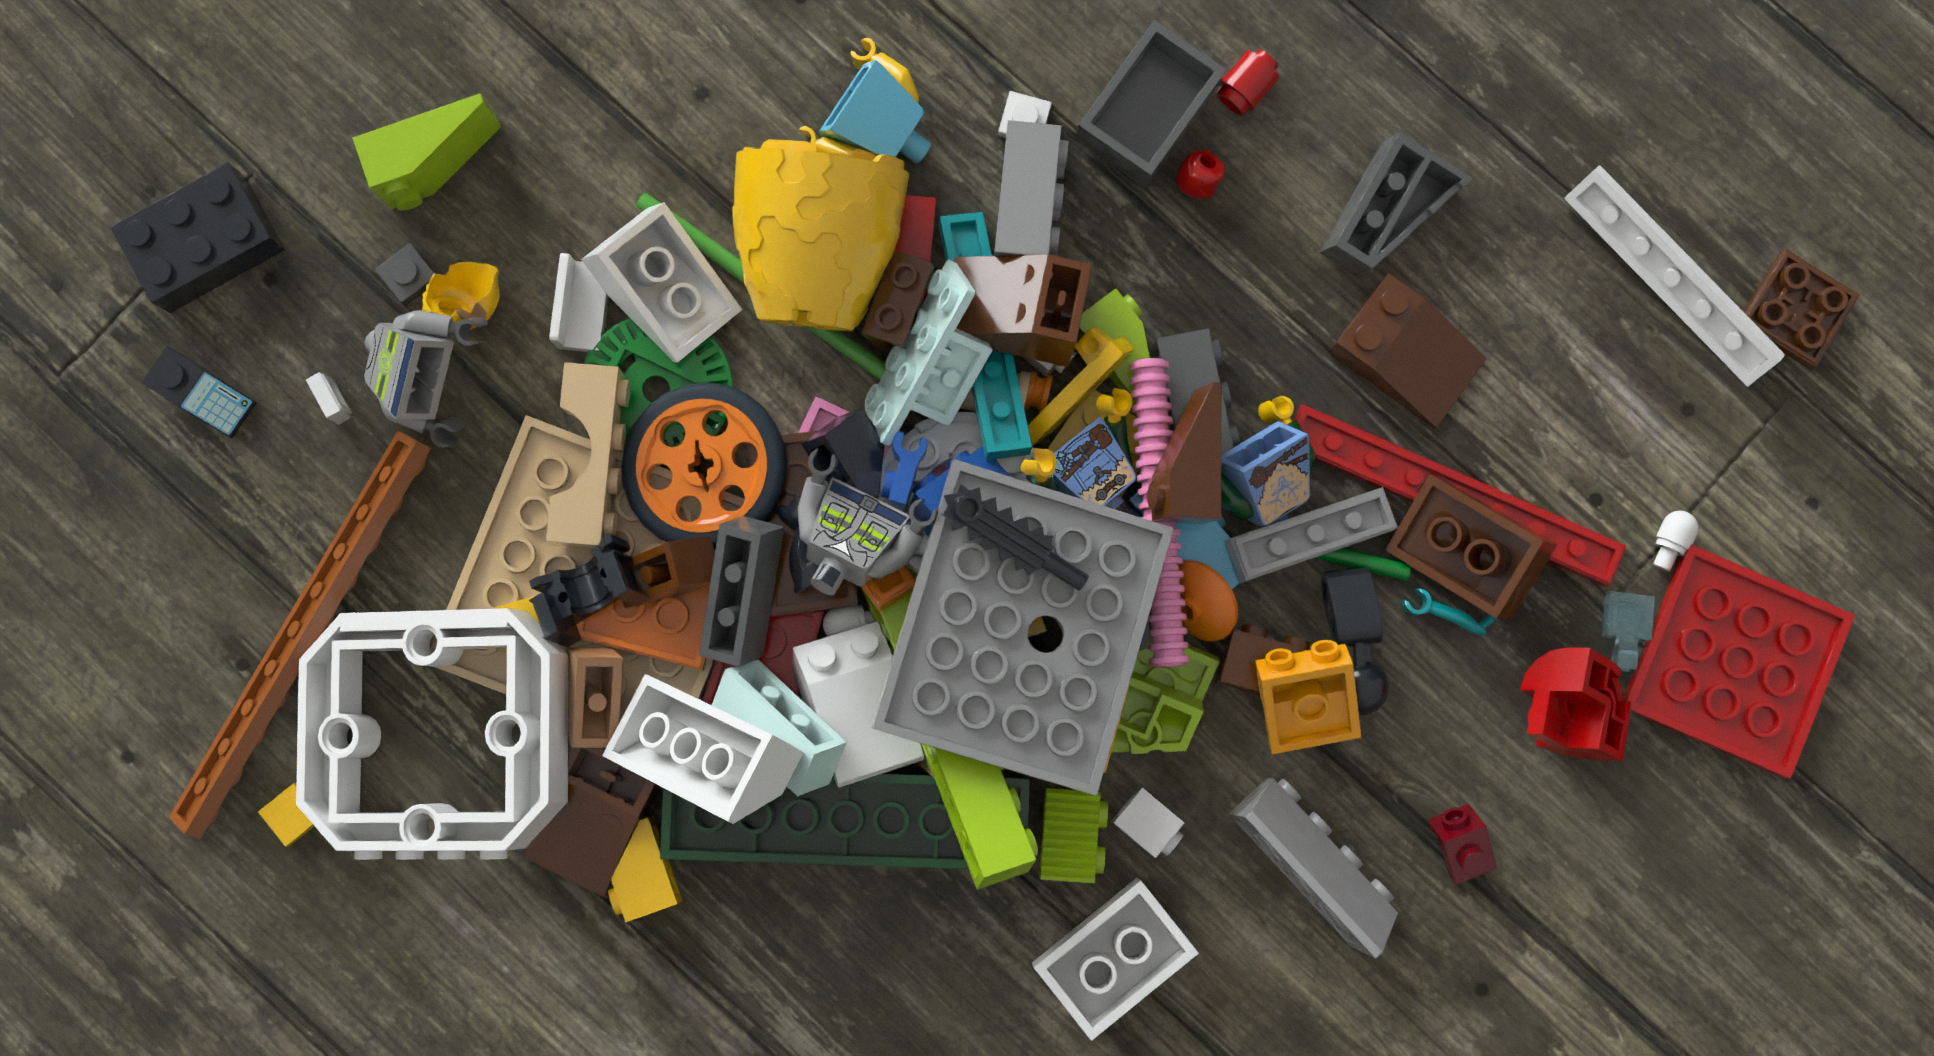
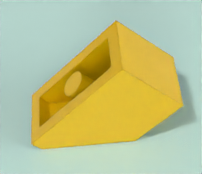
M654 816L639 820L611 878L614 888L608 890L610 902L615 914H623L625 922L683 901L669 859H660L661 835Z

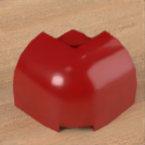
M1561 648L1551 650L1538 658L1525 673L1519 689L1533 697L1532 707L1528 712L1529 725L1527 734L1537 739L1536 746L1550 752L1580 759L1623 762L1630 721L1631 701H1623L1621 685L1617 678L1620 677L1622 670L1613 661L1591 648Z

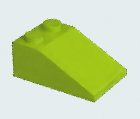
M477 94L353 137L352 139L369 188L391 209L409 210L423 203L422 199L434 195L501 128V124L483 96Z

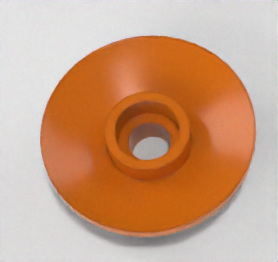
M1183 560V563L1178 565L1179 571H1183L1184 575L1183 578L1179 579L1180 585H1184L1185 589L1184 592L1180 593V597L1185 599L1186 604L1181 607V611L1186 614L1187 618L1185 621H1182V626L1187 628V634L1200 640L1218 641L1225 638L1233 631L1238 621V605L1231 587L1210 566L1195 560Z

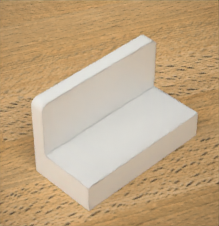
M560 253L549 339L558 349L589 352L594 349L605 332L609 296L585 264L575 261L570 254Z

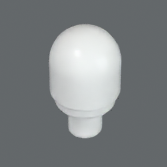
M1674 511L1665 517L1656 535L1655 545L1660 547V550L1653 563L1655 567L1670 572L1677 555L1684 556L1690 545H1693L1699 528L1698 522L1692 514L1686 511Z
M862 604L831 609L823 619V629L827 636H831L874 623V619L870 610H863Z

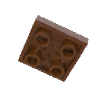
M1784 249L1777 255L1743 312L1785 355L1812 370L1819 364L1860 294L1787 249Z

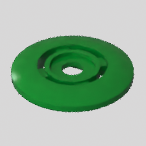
M631 318L623 320L606 331L594 349L589 351L584 364L614 366L621 369L635 355L637 361L627 369L624 380H630L628 407L621 406L620 424L626 425V440L636 420L653 403L648 401L643 393L646 381L652 377L664 378L669 383L670 391L685 385L707 382L733 387L732 373L728 360L712 336H709L679 362L674 363ZM714 412L708 416L705 427L709 435L718 436L727 420V416L723 412ZM677 422L668 425L663 433L664 442L669 447L680 445L685 438V429L682 424L680 425Z

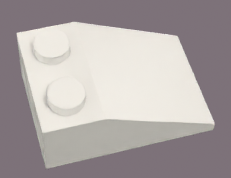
M665 202L645 209L581 259L606 294L674 363L679 362L742 311V308Z
M878 621L793 647L792 674L804 703L847 742L833 775L838 788L924 760V753L919 742L872 729L893 658Z

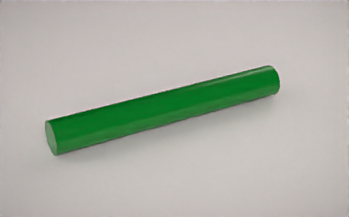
M1347 548L1314 558L1354 569L1368 567L1370 573L1402 581L1408 580L1411 566L1407 563Z

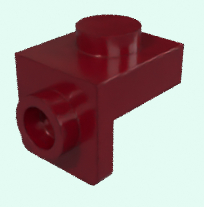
M1465 804L1460 807L1450 808L1443 812V814L1429 819L1430 829L1440 841L1449 876L1456 885L1497 869L1486 825L1470 805Z

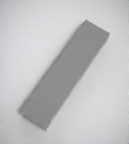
M1382 487L1226 540L1225 543L1240 583L1394 531L1398 529V526Z

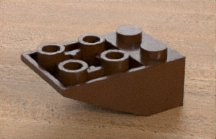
M1049 254L954 257V262L957 263L975 290V295L960 320L957 329L988 342L994 351L1068 367L1077 341L1092 264Z
M571 747L568 753V803L532 840L524 858L605 897L612 884L611 878L639 820L645 818L660 786L602 756L606 748Z

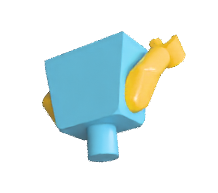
M864 38L861 40L862 46L870 53L866 56H859L854 51H851L853 64L859 69V72L820 129L819 133L824 137L819 139L816 133L807 126L801 127L799 131L801 134L811 137L810 143L817 146V152L873 161L878 155L896 157L900 152L917 164L926 155L931 143L914 131V128L924 114V110L918 104L919 94L910 71L885 53L877 54L875 43L872 39Z

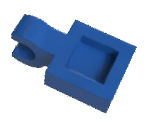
M899 431L894 437L892 448L893 455L899 462L896 472L888 470L881 497L888 499V505L906 513L918 467L926 456L927 439L921 437L918 449L909 452L902 447L904 432Z

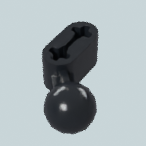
M1368 567L1322 572V597L1332 641L1338 645L1345 644L1353 662L1359 715L1365 716L1379 710L1387 700L1389 691L1386 673L1379 665L1372 662L1371 644L1382 642L1383 627L1371 573Z

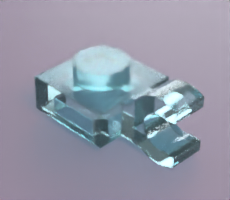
M1614 591L1605 593L1602 637L1615 638L1610 660L1622 672H1630V669H1637L1638 641L1648 642L1652 640L1655 596Z

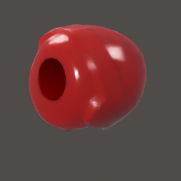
M1210 150L1193 151L1185 157L1179 166L1175 179L1176 185L1182 193L1200 200L1210 198L1214 195L1219 182L1224 179L1225 165Z

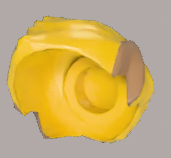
M458 262L451 264L444 275L432 274L430 282L426 286V291L423 293L422 311L453 316L454 322L473 317H481L486 321L489 320L500 298L498 268L487 263ZM471 325L470 330H472V329H474V328H476V327H479V328H480V327H482V326H472V325Z

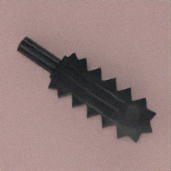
M959 484L955 494L944 495L947 507L941 516L951 520L952 531L966 527L968 541L982 537L984 551L998 547L1000 561L1013 556L1015 571L1024 568L1027 575L1030 576L1034 571L1040 570L1042 567L1078 591L1086 584L1089 578L1088 574L1051 552L1054 547L1051 545L1053 536L1044 535L1043 527L1029 531L1027 517L1013 521L1012 507L997 511L996 497L982 501L980 487L969 491L962 484Z

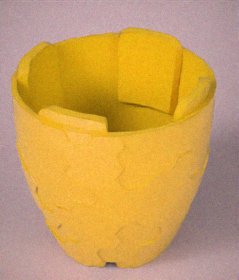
M770 139L765 141L760 149L744 147L743 150L736 153L734 206L732 207L736 249L740 255L745 287L751 297L756 316L760 321L837 331H853L859 325L868 310L867 307L885 268L893 257L899 238L900 222L909 173L904 170L903 160L890 155H878L873 161L817 152V146L806 141Z

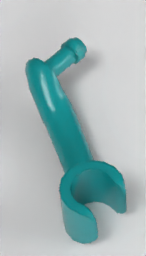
M1419 588L1415 589V593L1422 599L1420 610L1414 609L1406 600L1401 601V607L1408 615L1418 616L1425 612L1451 621L1477 636L1486 635L1485 629L1498 620L1488 614L1478 623L1469 614L1432 600L1426 590Z

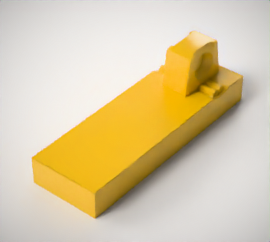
M1094 327L1076 343L1075 348L1087 366L1028 425L1032 446L1046 440L1135 350L1124 336L1114 340L1100 328Z

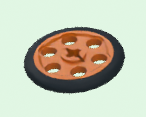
M707 382L682 386L665 393L650 404L634 423L625 442L621 468L623 488L630 508L645 528L665 542L710 536L713 549L716 550L719 525L721 523L743 516L761 521L767 520L774 511L782 494L787 465L785 445L777 424L767 410L750 395L728 385ZM714 412H723L728 419L726 431L719 436L709 435L705 427L708 416ZM676 422L682 424L685 429L683 442L676 447L667 446L663 439L666 427ZM743 444H753L758 452L756 462L749 468H740L735 461L736 450ZM701 453H703L705 459L714 462V467L707 469L708 477H706V480H704L702 474L694 472V466L700 464ZM667 465L672 472L671 483L667 488L656 490L650 482V475L655 467ZM738 486L744 492V503L738 510L728 511L722 504L723 493L729 487ZM696 497L702 506L701 514L695 521L686 522L680 516V505L686 498Z

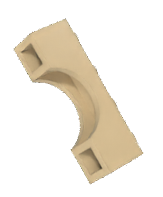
M564 362L560 407L567 414L580 420L585 426L591 442V458L586 472L574 486L564 492L550 496L546 541L552 545L593 549L599 545L602 537L609 533L616 535L617 514L611 512L612 495H619L622 479L621 468H615L617 450H624L626 441V425L620 424L621 406L628 407L630 400V380H624L625 374L619 367Z

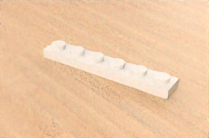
M1600 165L1564 198L1747 387L1782 360L1785 354Z

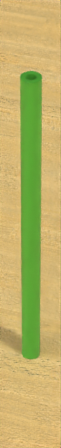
M645 192L637 201L636 207L644 211L649 207L660 204V202ZM671 211L703 255L744 283V273L739 258ZM804 326L874 377L881 380L886 371V363L846 334L837 330H824Z

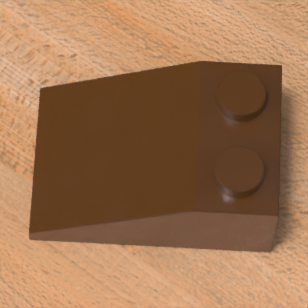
M1389 272L1378 283L1328 352L1434 429L1438 427L1487 359L1425 298Z
M1429 474L1385 551L1492 617L1512 621L1558 544L1433 474Z

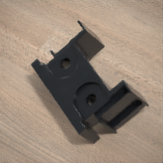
M609 533L601 538L598 546L591 549L593 558L588 563L575 569H558L551 574L537 576L529 581L533 590L542 592L529 601L533 603L544 634L543 639L564 647H570L582 640L576 624L619 599L635 606H640L650 600L648 599L649 595L638 591L628 564L633 558L624 554L631 549L628 541Z

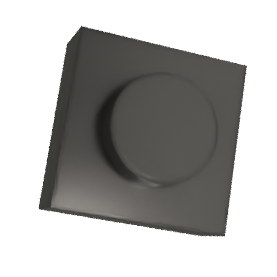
M408 243L375 268L404 306L426 291V286L429 284L432 274H435L411 243Z

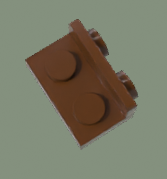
M894 251L862 331V334L873 346L890 351L892 345L899 347L906 345L934 272V265L931 262Z

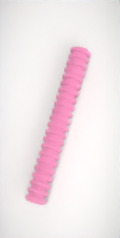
M1161 358L1140 359L1129 364V371L1134 373V377L1130 378V385L1135 386V391L1131 392V397L1133 400H1136V405L1132 406V413L1137 414V418L1133 420V427L1138 428V432L1134 434V441L1139 442V446L1135 447V454L1140 455V460L1136 461V468L1141 469V474L1137 475V482L1142 484V488L1138 489V496L1143 499V502L1139 503L1138 506L1139 510L1143 511L1144 514L1141 518L1152 521V509L1149 508L1147 503L1148 487L1152 482V475L1174 431L1169 430V425L1173 424V417L1168 416V411L1172 410V403L1167 402V398L1171 396V390L1166 388V384L1170 383V376L1165 374V370L1169 369V362ZM1157 522L1172 527L1174 530L1150 609V615L1148 616L1149 623H1151L1150 637H1152V644L1148 651H1153V658L1149 659V665H1154V667L1185 666V663H1189V656L1184 655V649H1188V642L1183 640V635L1187 634V628L1182 626V621H1185L1187 618L1186 614L1182 613L1181 607L1186 604L1185 599L1180 597V593L1184 592L1185 589L1184 585H1180L1179 579L1183 578L1184 575L1183 571H1179L1178 565L1183 563L1182 557H1178L1177 551L1181 550L1182 546L1181 543L1177 542L1176 538L1181 535V531L1176 528L1175 523Z

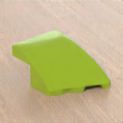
M1188 645V649H1184V655L1189 656V663H1185V666L1154 667V665H1149V659L1153 658V651H1148V648L1139 651L1111 753L1130 752L1131 754H1144L1151 750H1162L1163 752L1186 751L1204 712L1202 701L1219 665V657Z

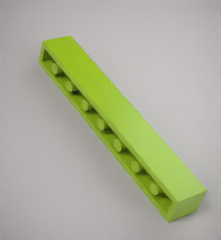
M907 567V569L910 571V573L916 580L918 574H916ZM862 589L874 622L878 621L891 653L894 655L912 592L879 612ZM921 743L976 889L978 890L1028 873L1036 861L1035 855L1038 854V847L1032 831L1029 828L1024 829L1018 815L1021 812L1020 800L1013 786L1007 787L1001 772L1004 768Z

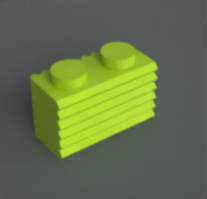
M1045 788L1039 878L1041 880L1095 883V873H1104L1105 847L1097 846L1098 828H1107L1108 802L1100 801L1101 792H1098L1097 796L1078 790Z

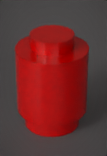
M1247 50L1223 78L1220 85L1221 89L1216 93L1217 98L1226 108L1238 116H1243L1247 110L1253 111L1280 79L1276 71L1278 63L1263 50H1258L1256 53Z

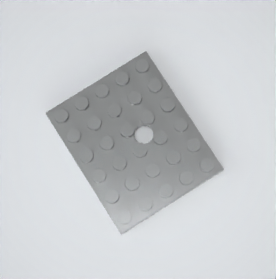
M954 459L951 462L939 502L938 513L932 525L872 729L1097 796L1174 528ZM959 484H962L969 491L980 487L982 501L996 497L997 511L1012 507L1013 521L1027 517L1029 531L1043 527L1044 535L1053 536L1051 545L1054 547L1051 552L1088 574L1089 578L1086 584L1078 591L1042 567L1040 570L1034 571L1030 576L1027 575L1024 568L1015 571L1013 556L1000 561L998 547L984 551L982 537L968 541L966 527L952 531L951 520L941 516L947 507L944 495L955 494ZM1040 616L1054 618L1063 631L1061 644L1057 649L1049 653L1037 651L1028 640V628L1031 622Z

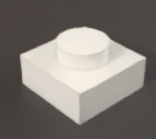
M1010 91L998 130V136L1006 138L1008 120L1046 124L1052 102Z

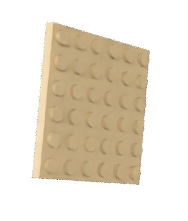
M525 416L446 610L493 609L494 607L538 595L542 592L533 590L529 582L537 576L551 574L558 569L570 570L578 568L593 558L592 548L557 546L546 541L550 496L568 490L582 478L591 458L590 439L530 416ZM618 450L615 468H621L623 452ZM660 466L655 467L650 475V482L656 490L667 488L672 480L671 470ZM621 479L619 495H612L611 512L617 514L615 536L628 541L631 547L624 554L634 557L666 542L657 538L641 524L630 508L623 488V480ZM726 491L723 493L722 504L726 510L736 511L741 508L744 498ZM696 497L686 498L680 505V516L686 522L695 521L701 514L702 506ZM436 636L430 649L432 653H434L437 647ZM580 640L575 644L571 645L570 647L609 646L593 643L586 640ZM559 645L566 652V647ZM611 647L623 657L619 723L645 674L700 700L715 660L707 658L704 671ZM504 648L464 649L460 659L452 666L436 667L506 694L507 651Z

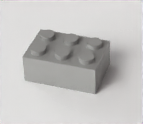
M1008 120L994 256L1039 254L1056 256L1060 228L1051 227L1052 221L1059 222L1064 193V184L1056 183V178L1064 179L1068 153V141L1060 140L1061 125Z

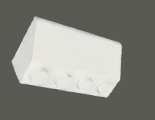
M645 674L602 756L734 824L783 794L804 752L764 730Z

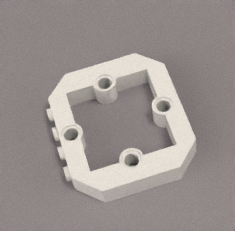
M504 608L340 613L299 659L297 807L336 851H354V859L358 860L382 859V851H396V859L400 860L424 859V851H437V859L442 860L466 859V851H480V859L485 860L508 859V850L525 849L568 803L569 655L557 643L543 639L544 634L541 625L527 611ZM433 635L437 638V647L434 653L430 650V640ZM507 648L506 710L493 715L488 721L485 730L486 743L490 750L497 755L506 757L505 812H458L449 804L433 803L414 805L405 812L360 813L361 758L372 755L379 747L381 741V730L377 721L369 715L362 714L363 651L403 650L407 659L413 664L447 667L452 666L460 659L464 649ZM516 723L521 731L517 744L512 739V729ZM349 728L352 729L353 738L350 745L347 741V733ZM430 817L435 825L432 836H430L427 828Z

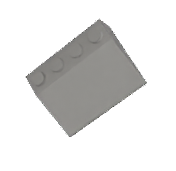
M1266 778L1228 813L1229 816L1351 947L1377 958L1385 948L1398 912L1389 904L1394 899L1393 895L1376 878L1370 883L1358 870L1363 866L1360 859L1345 845L1338 849L1327 837L1332 832L1331 828L1315 812L1308 816L1297 804L1301 799L1300 795L1285 779L1282 778L1277 783L1274 778Z

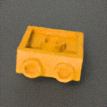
M1321 640L1315 642L1311 646V650L1292 653L1288 649L1279 648L1268 652L1265 659L1255 660L1260 698L1264 708L1268 744L1272 754L1361 738L1353 662L1345 644L1338 645L1331 640Z

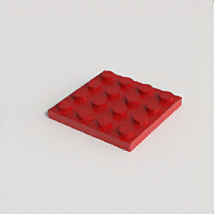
M1691 544L1685 555L1679 558L1624 694L1623 701H1631L1630 712L1783 779H1791L1855 614Z

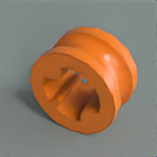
M1031 371L1024 410L1028 411L1031 407H1035L1040 413L1046 407L1053 378L1052 375L1040 378L1037 376V372Z

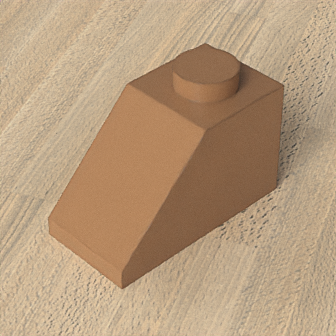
M566 647V653L569 655L568 731L570 746L572 748H606L619 725L623 657L611 647Z

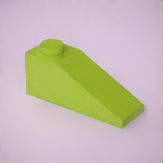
M1115 288L1082 313L1078 337L1081 339L1091 328L1098 327L1114 340L1124 336L1131 343L1135 350L1109 375V378L1118 389L1126 390L1131 395V392L1135 391V386L1130 385V378L1134 377V373L1129 371V364L1136 360L1150 358L1143 322L1139 319L1143 315L1141 309L1130 295L1126 294L1122 297ZM1132 399V406L1136 405V400Z

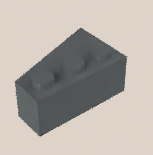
M1399 132L1383 141L1319 253L1354 275L1370 270L1473 178Z

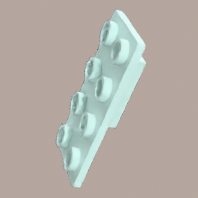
M949 259L942 270L938 269L932 275L928 285V295L921 308H919L906 345L904 347L895 346L890 351L886 360L884 375L879 384L872 385L865 398V412L875 425L880 442L887 446L892 444L895 435L910 410L950 426L993 350L988 342L957 329L960 320L975 295V290L957 263Z

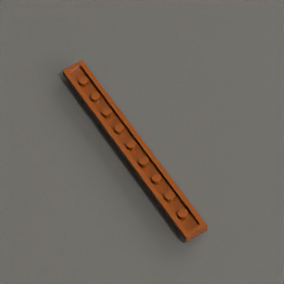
M399 430L395 434L171 812L169 818L184 834L200 840L207 827H210L216 821L220 805L230 788L239 782L243 766L253 749L262 743L266 734V727L276 710L285 704L289 695V688L299 673V659L333 622L337 607L344 595L354 587L360 568L367 556L377 548L381 538L380 534L390 517L400 509L403 503V495L412 480L423 470L426 457L431 448Z

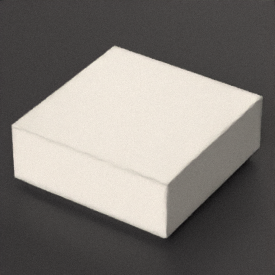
M320 372L306 379L327 419L339 425L352 418V412L333 379Z

